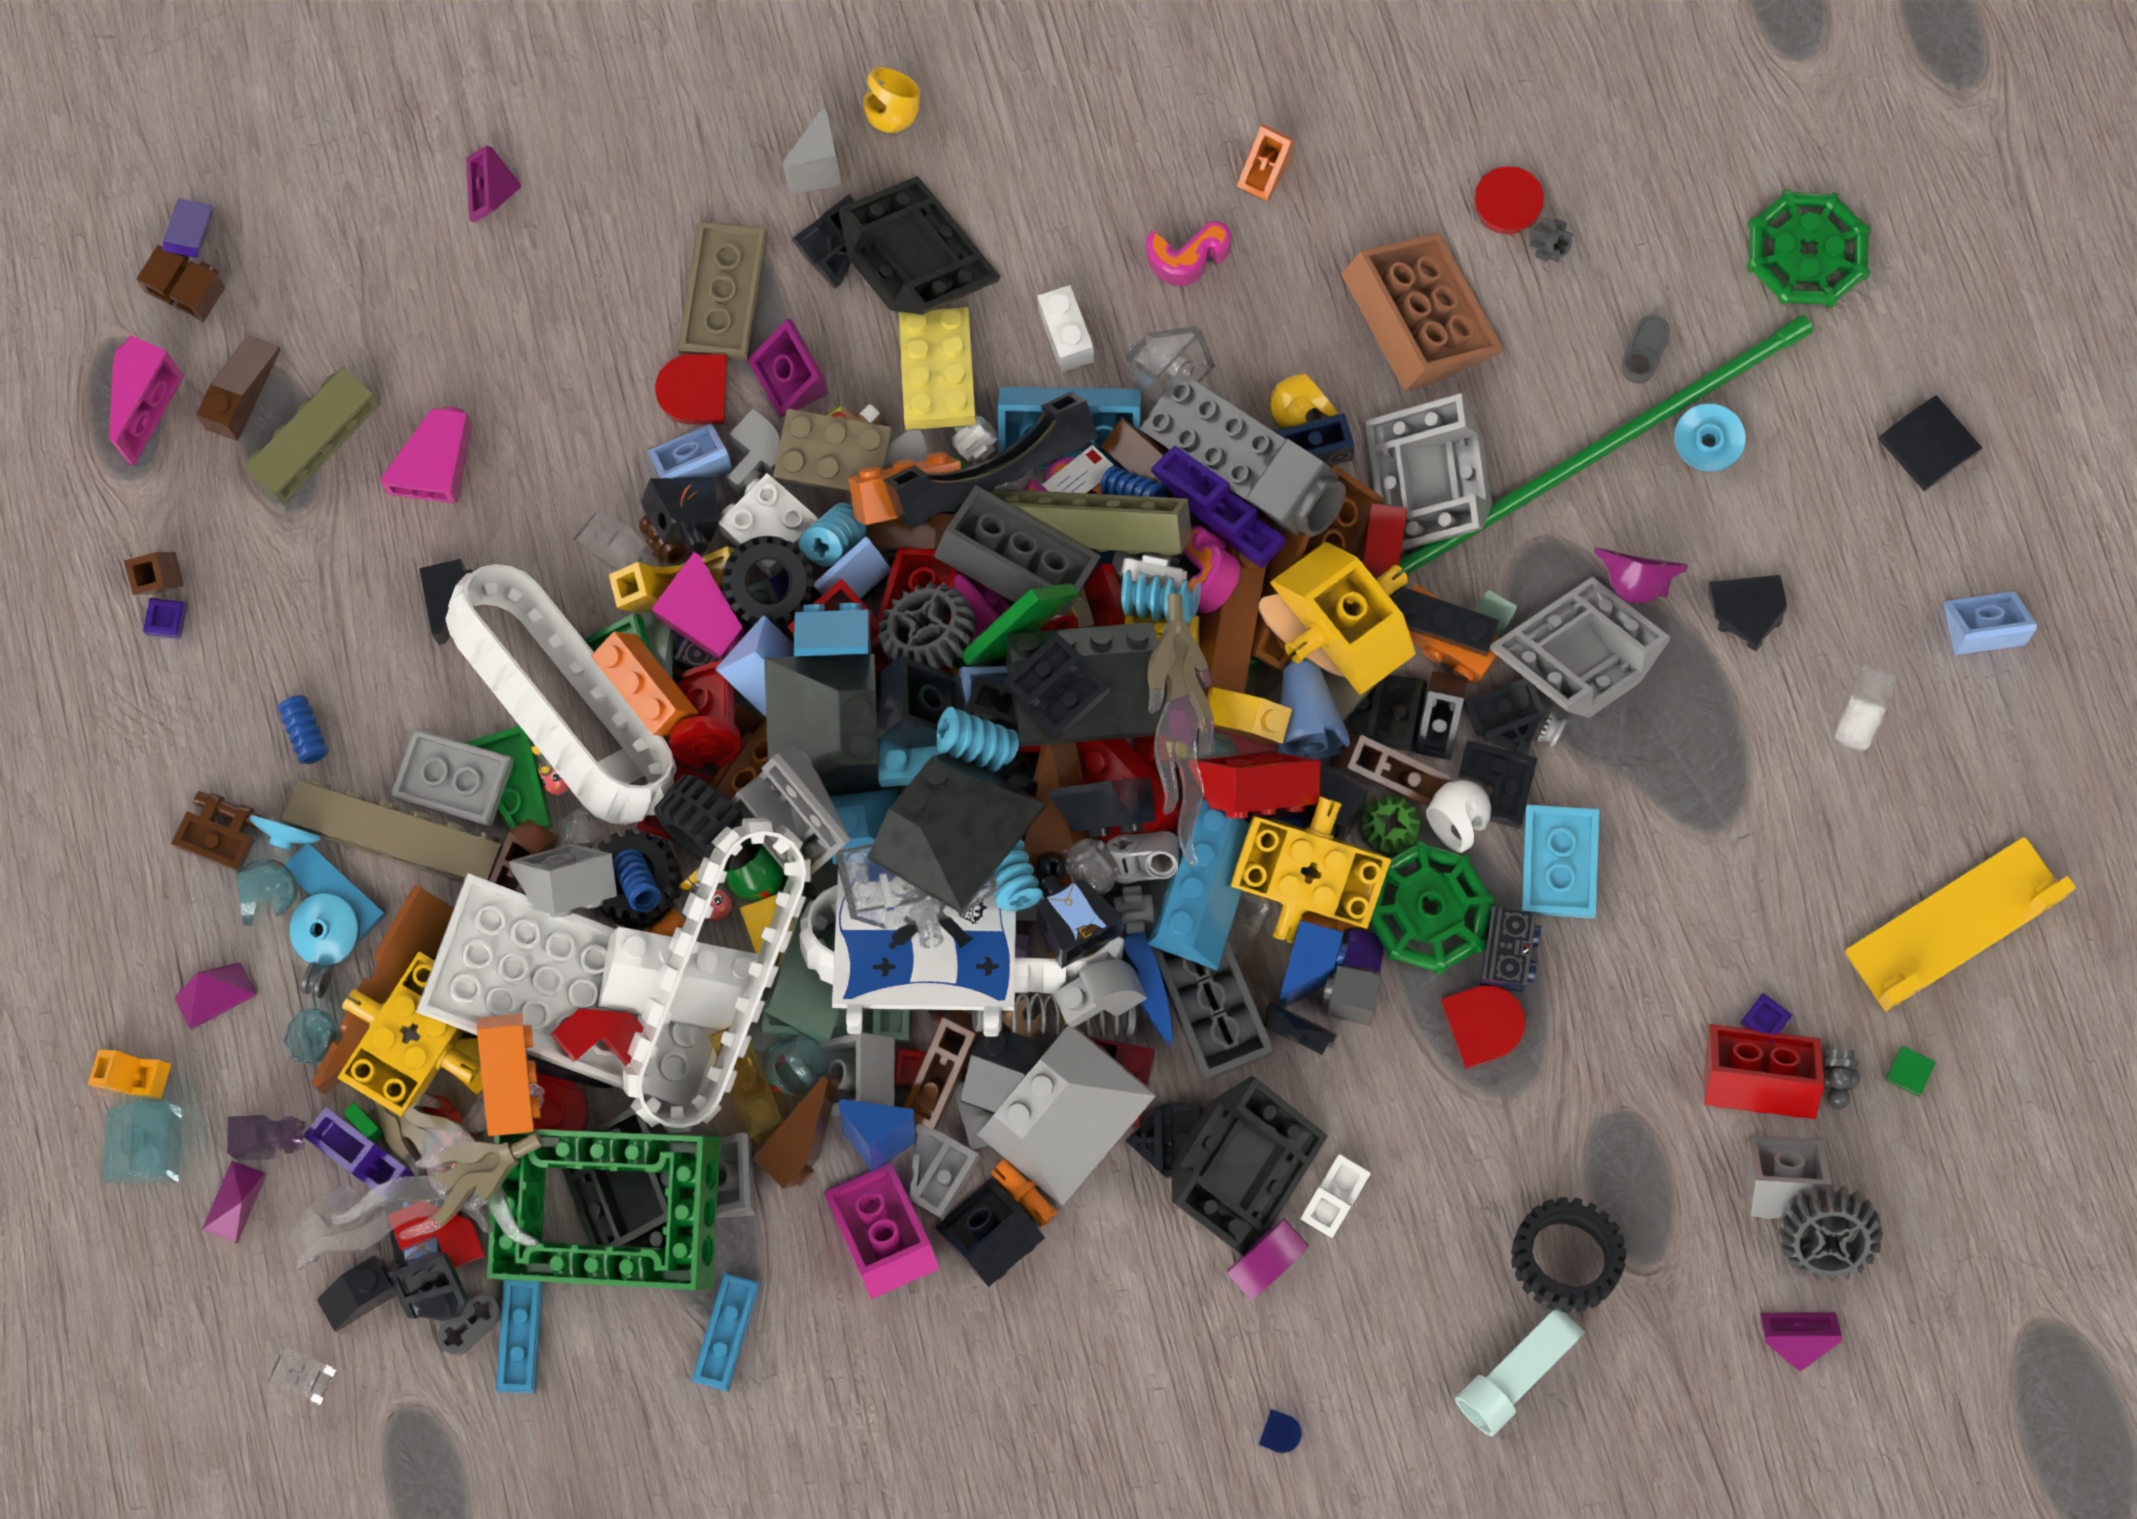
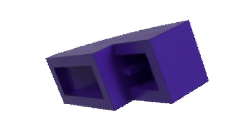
M327 1107L323 1109L303 1135L305 1139L390 1203L400 1202L419 1178Z

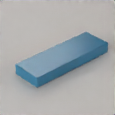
M306 843L285 864L292 871L296 882L311 896L321 893L334 894L342 897L352 906L359 922V941H362L386 916L381 909L309 843ZM282 867V869L292 878L291 874L284 867Z
M724 1272L692 1377L693 1383L729 1392L760 1289V1282Z
M504 1280L496 1392L535 1394L543 1282Z

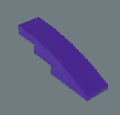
M1174 445L1151 468V472L1176 498L1188 499L1189 510L1260 568H1263L1285 546V537L1259 520L1255 508L1230 492L1229 482Z

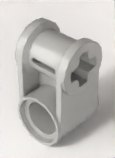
M1168 831L1137 835L1124 834L1112 838L1107 843V850L1114 860L1115 867L1112 871L1114 880L1122 884H1128L1142 880L1172 877L1178 870L1181 848L1179 838Z

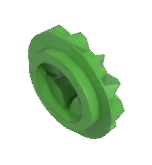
M1387 795L1378 800L1374 799L1365 810L1362 818V831L1366 840L1375 849L1386 853L1401 852L1410 847L1416 840L1420 830V819L1416 808L1408 803L1404 797L1398 798ZM1396 811L1398 812L1397 823L1401 825V828H1393L1386 837L1384 836L1385 823L1381 819H1389Z

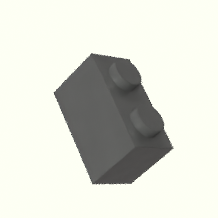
M1338 966L1336 976L1328 975L1322 1004L1329 1005L1327 1016L1370 1026L1382 976Z

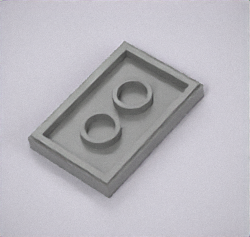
M414 729L391 797L492 827L515 759Z

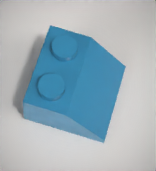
M861 603L839 604L840 611H825V604L803 605V612H795L794 656L871 654L870 610H862Z

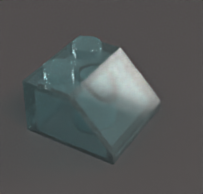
M133 1102L107 1109L103 1183L178 1182L182 1109L172 1102Z

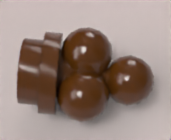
M645 515L641 518L639 529L642 534L649 536L645 541L647 553L669 564L677 563L686 555L687 549L685 544L667 545L663 543L649 517Z

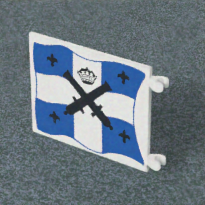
M870 860L838 863L832 1008H847V1033H862L863 1008L984 1010V1036H998L999 1011H1014L1016 911H1005L996 905L995 895L991 891L989 881H987L961 914Z

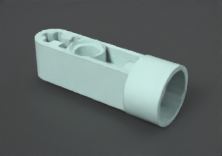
M1557 1306L1487 1377L1477 1375L1455 1397L1456 1404L1478 1429L1493 1437L1516 1414L1513 1405L1586 1332L1566 1312H1562L1560 1306Z

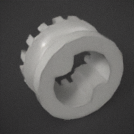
M1551 712L1546 721L1548 726L1544 725L1546 730L1542 729L1537 741L1541 743L1542 741H1548L1550 747L1554 749L1568 719L1559 720L1556 717V713Z

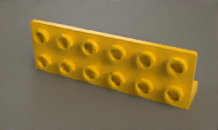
M2023 837L1845 950V955L1886 1013L2067 898L2076 889V886L2069 876L2057 882L2027 838Z

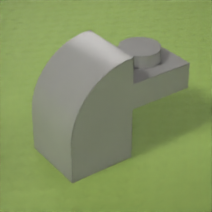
M753 408L730 433L733 446L745 455V458L727 476L731 489L741 497L753 480L757 478L761 480L764 477V472L773 477L780 445V437L775 427Z
M1118 959L1099 961L1078 970L1081 977L1053 993L1066 1024L1072 1028L1103 1010L1117 1017L1148 999L1134 968Z

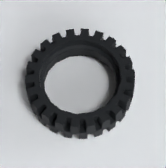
M1559 1197L1556 1203H1554L1553 1199L1545 1201L1542 1206L1537 1205L1522 1221L1512 1244L1511 1254L1513 1256L1511 1264L1512 1268H1516L1514 1275L1517 1281L1523 1280L1522 1289L1527 1294L1531 1291L1534 1292L1533 1300L1539 1304L1543 1299L1548 1301L1547 1308L1555 1310L1557 1306H1562V1312L1570 1313L1573 1308H1576L1577 1312L1586 1311L1589 1305L1591 1308L1598 1306L1614 1290L1626 1264L1624 1262L1627 1252L1626 1248H1623L1625 1240L1623 1234L1617 1235L1619 1226L1615 1221L1612 1223L1608 1222L1610 1215L1604 1210L1600 1214L1595 1212L1597 1205L1589 1202L1587 1207L1582 1206L1583 1199L1574 1198L1571 1203H1568L1567 1197ZM1563 1223L1579 1227L1590 1234L1602 1248L1604 1255L1603 1271L1600 1276L1591 1283L1581 1286L1558 1283L1547 1276L1536 1263L1533 1254L1534 1239L1539 1231L1549 1225Z

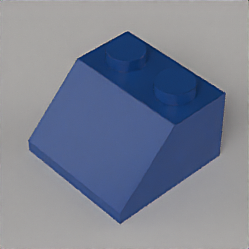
M1300 921L1281 990L1279 1006L1286 1008L1326 986L1328 975L1333 976V973L1337 972L1338 966L1343 967L1348 945L1341 943L1344 932Z

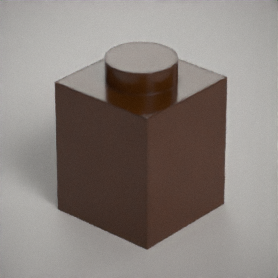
M154 552L124 560L132 595H153L184 586L176 552Z

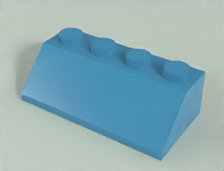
M1000 387L998 399V454L1009 448L1029 431L1043 413L1041 405L1073 391L1087 401L1099 438L1089 442L1088 446L1083 450L1068 452L1057 457V460L1062 457H1077L1091 445H1094L1114 466L1125 469L1101 445L1121 418H1124L1138 429L1140 428L1141 389ZM1049 466L1036 467V468H1034V469H1044V470H1047V469L1049 468Z
M1200 799L1191 808L1180 839L1181 848L1178 870L1167 880L1147 945L1212 969H1218L1242 890L1229 885L1250 826L1243 818L1226 817V811L1210 808L1208 802Z

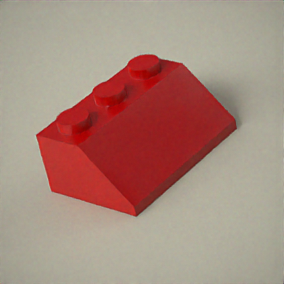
M1273 751L1188 759V769L1210 808L1226 811V817L1247 818L1249 811H1254V814L1274 815L1276 814V808H1282L1283 811L1301 812L1304 811V805L1318 804L1319 759Z
M1710 1024L1703 1079L1704 1105L1749 1110L1756 1113L1786 1115L1793 1118L1816 1119L1824 1089L1821 1038L1776 1033L1775 1035L1761 1033L1752 1029Z

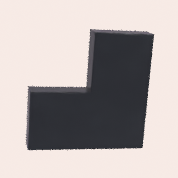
M1467 740L1458 777L1493 786L1490 796L1491 817L1489 821L1520 829L1538 758Z

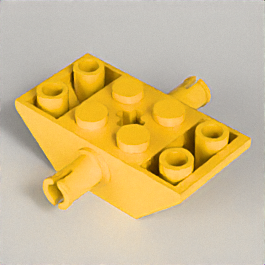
M1324 542L1270 582L1307 629L1291 642L1285 644L1288 656L1298 648H1301L1291 658L1295 663H1300L1312 652L1322 647L1360 696L1416 654L1404 615L1389 597L1399 588L1408 584L1406 573L1404 572L1395 580H1392L1402 570L1398 565H1393L1375 579L1358 557L1328 542Z
M1319 796V802L1310 827L1302 828L1280 820L1253 815L1229 885L1233 888L1280 902L1283 907L1272 936L1282 941L1286 939L1289 943L1295 942L1303 914L1308 913V911L1367 929L1391 861L1390 858L1334 838L1331 832L1342 803L1332 799L1328 800L1322 796ZM1311 865L1310 871L1303 875L1301 873L1302 867H1309Z
M421 952L417 953L386 1003L381 1005L354 988L349 993V996L361 1005H357L346 998L342 1009L348 1010L370 1025L337 1078L401 1117L427 1090L441 1068L464 1080L467 1084H470L475 1077L463 1067L478 1074L481 1068L479 1062L454 1049L464 1030L416 1013L434 964L433 959ZM417 1029L416 1032L420 1039L417 1042L410 1040L406 1044L405 1034L408 1031Z

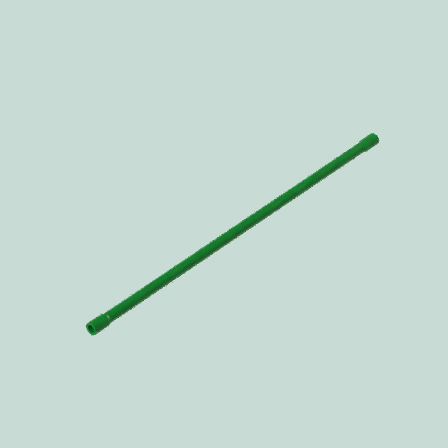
M1804 315L1797 317L1776 330L1773 335L1494 502L1483 529L1425 544L1403 557L1399 562V567L1402 570L1398 573L1397 577L1404 572L1408 576L1778 351L1786 349L1812 334L1813 327L1811 322ZM1251 655L1249 671L1264 662Z

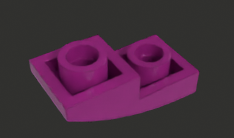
M1283 1218L1261 1236L1252 1249L1227 1269V1274L1252 1301L1286 1271L1306 1251L1309 1244Z

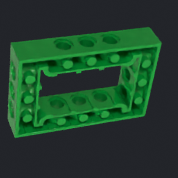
M534 1129L533 1132L494 1136V1144L506 1142L514 1144L537 1132L541 1136L544 1145L518 1158L520 1163L513 1167L501 1187L491 1198L487 1279L685 1290L713 1289L720 1137ZM546 1168L669 1172V1188H665V1196H668L667 1227H663V1234H666V1248L542 1242Z

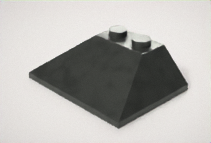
M918 176L845 205L839 210L848 259L889 310L923 315L996 283L1001 278Z
M875 654L764 658L768 761L778 752L794 744L798 750L803 751L810 758L812 767L818 773L829 796L878 791L879 764Z
M949 752L931 756L889 808L868 854V860L962 914L1041 814L1046 803L983 767H977L974 762H964L962 755L959 758L951 757Z
M1250 1076L1211 1100L1173 1160L1172 1203L1243 1256L1256 1245V1241L1270 1230L1328 1135L1256 1077Z
M632 1108L590 1130L593 1132L675 1135L674 1133H668L661 1123L651 1127ZM562 1168L590 1244L666 1248V1234H663V1227H667L668 1196H665V1188H669V1172Z

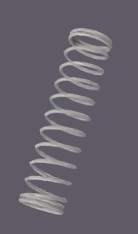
M1024 993L1017 997L1016 1002L1014 1001L1012 1015L1013 1033L1017 1027L1016 1013L1021 997H1024L1027 1007V1033L1031 1032V1011L1036 997L1039 998L1042 1009L1041 1033L1044 1034L1046 1030V1009L1050 998H1053L1056 1006L1055 1032L1057 1035L1060 1033L1061 1010L1053 994L1047 997L1045 1003L1038 993L1032 997L1030 1003ZM1136 1006L1129 1009V1021L1128 1010L1121 1014V1031L1124 1037H1131L1134 1033ZM972 1010V1024L976 1032L984 1031V1010ZM1103 1010V1011L1100 1012V1018H1099V1035H1100V1036H1102V1035L1104 1034V1011H1105V1010ZM999 1011L1000 1032L1002 1029V1011ZM1114 1016L1113 1035L1116 1037L1119 1032V1016ZM1090 1018L1084 1021V1033L1086 1036L1090 1030Z

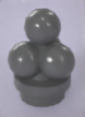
M1825 1049V1058H1822L1823 1066H1826L1823 1068L1824 1088L1832 1089L1828 1093V1103L1834 1109H1844L1849 1105L1851 1099L1850 1093L1847 1090L1856 1088L1860 1081L1859 1073L1851 1068L1858 1067L1859 1060L1855 1059V1050Z

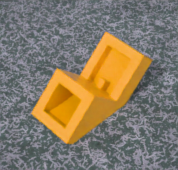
M98 1049L87 1085L140 1098L161 1099L172 1064L162 1060L140 1059L117 1050Z

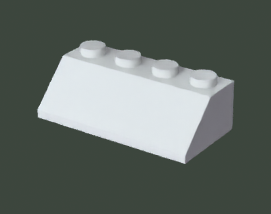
M618 926L609 936L598 1008L642 1016L649 997L656 998L659 986L655 984L662 963H669L673 952L668 948L672 937ZM700 943L697 952L690 954L682 975L686 977L683 988H677L669 1011L673 1013L670 1022L728 1032L737 1011L734 1007L737 996L742 997L751 975L747 972L751 961L756 962L758 954Z

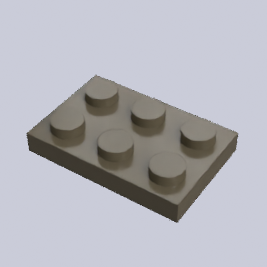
M787 408L773 478L778 481L850 493L848 477L859 475V470L867 467H880V470L885 469L892 428Z

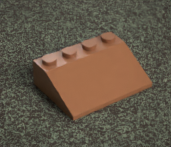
M1440 233L1360 251L1341 273L1404 392L1432 385L1491 358L1504 350Z

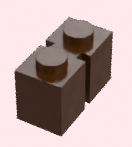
M157 245L136 280L145 293L171 306L174 301H177V309L204 322L225 289L218 276V270L205 262H200L199 265L192 261L188 262L189 256L162 251L163 247Z

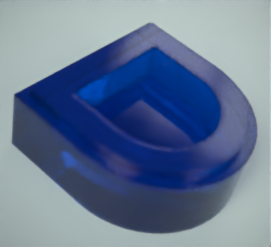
M1271 1409L1258 1446L1279 1454L1289 1453L1300 1443L1302 1436L1301 1427L1293 1417Z

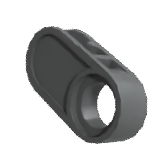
M1656 315L1646 316L1640 320L1635 329L1621 367L1625 378L1633 383L1639 384L1648 381L1656 370L1670 333L1669 325L1662 317ZM1634 357H1642L1648 362L1649 368L1645 372H1635L1630 367L1629 362Z

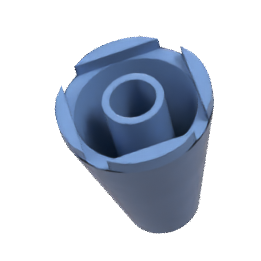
M1306 658L1300 663H1295L1292 660L1290 665L1283 671L1280 704L1291 708L1292 712L1283 744H1277V752L1302 757L1306 754L1320 761L1333 758L1341 753L1342 745H1345L1347 748L1349 747V734L1320 667Z

